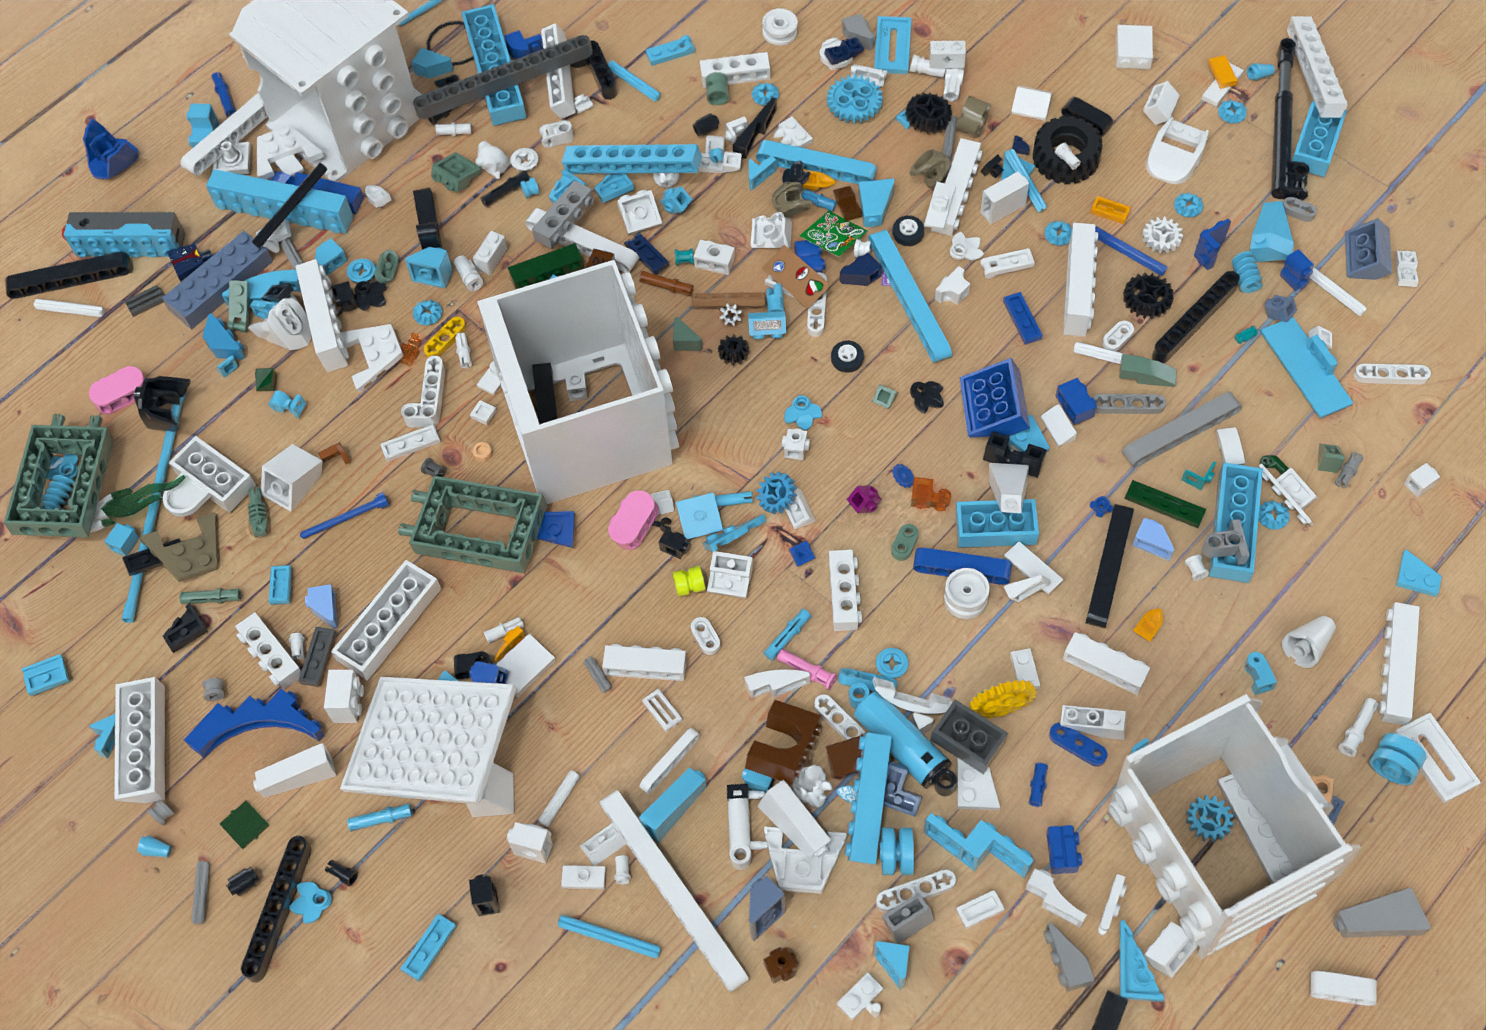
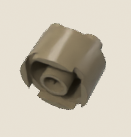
M968 96L955 128L979 137L992 105L975 97Z

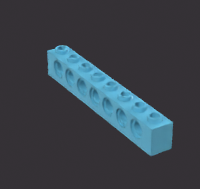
M697 144L566 146L562 164L571 174L698 173L702 154Z

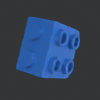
M1229 219L1219 221L1214 227L1203 230L1199 235L1200 238L1196 245L1194 257L1207 271L1214 267L1220 244L1225 241L1231 224Z

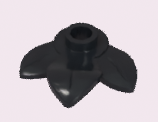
M801 160L797 161L790 169H785L782 182H800L803 185L808 180L810 172L803 171V162Z
M366 281L358 282L355 287L357 306L361 310L366 311L370 305L373 307L385 305V298L382 292L386 290L387 286L378 281L373 283Z
M934 381L926 383L915 382L910 387V394L914 399V405L920 412L925 414L929 406L934 408H942L944 406L943 398L939 394L943 387L939 383Z

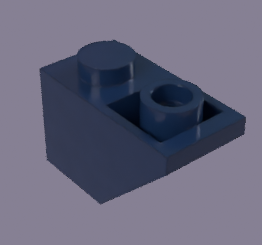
M867 252L863 256L857 257L850 265H846L841 269L840 283L868 286L881 277L882 266Z

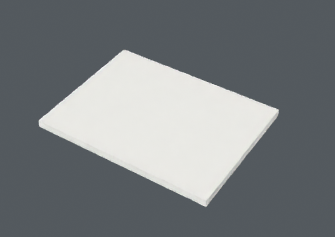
M380 677L340 789L344 792L479 805L517 687L513 684Z

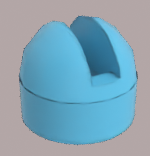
M721 148L709 151L708 154L712 162L718 163V160L720 162L723 160Z

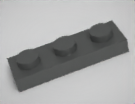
M315 627L298 679L300 684L320 686L336 636L335 629Z

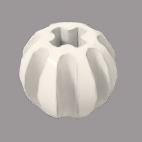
M653 173L655 182L664 188L673 186L679 179V173Z

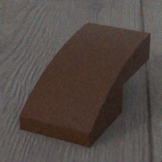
M850 186L833 190L845 221L862 217V211L856 202V196Z

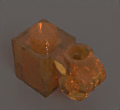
M914 477L911 506L918 509L934 507L936 511H945L946 507L950 505L951 493L947 489H940L938 493H935L933 491L934 479Z

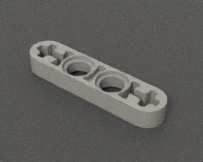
M1097 394L1093 397L1097 404L1095 413L1159 414L1164 411L1166 406V399L1158 394ZM1121 401L1124 406L1116 407L1114 402ZM1140 401L1143 406L1135 407L1133 402Z

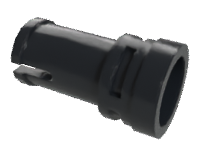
M330 860L327 863L331 866L330 868L325 867V872L337 877L340 882L348 887H351L357 880V871L349 867L346 868L334 860Z

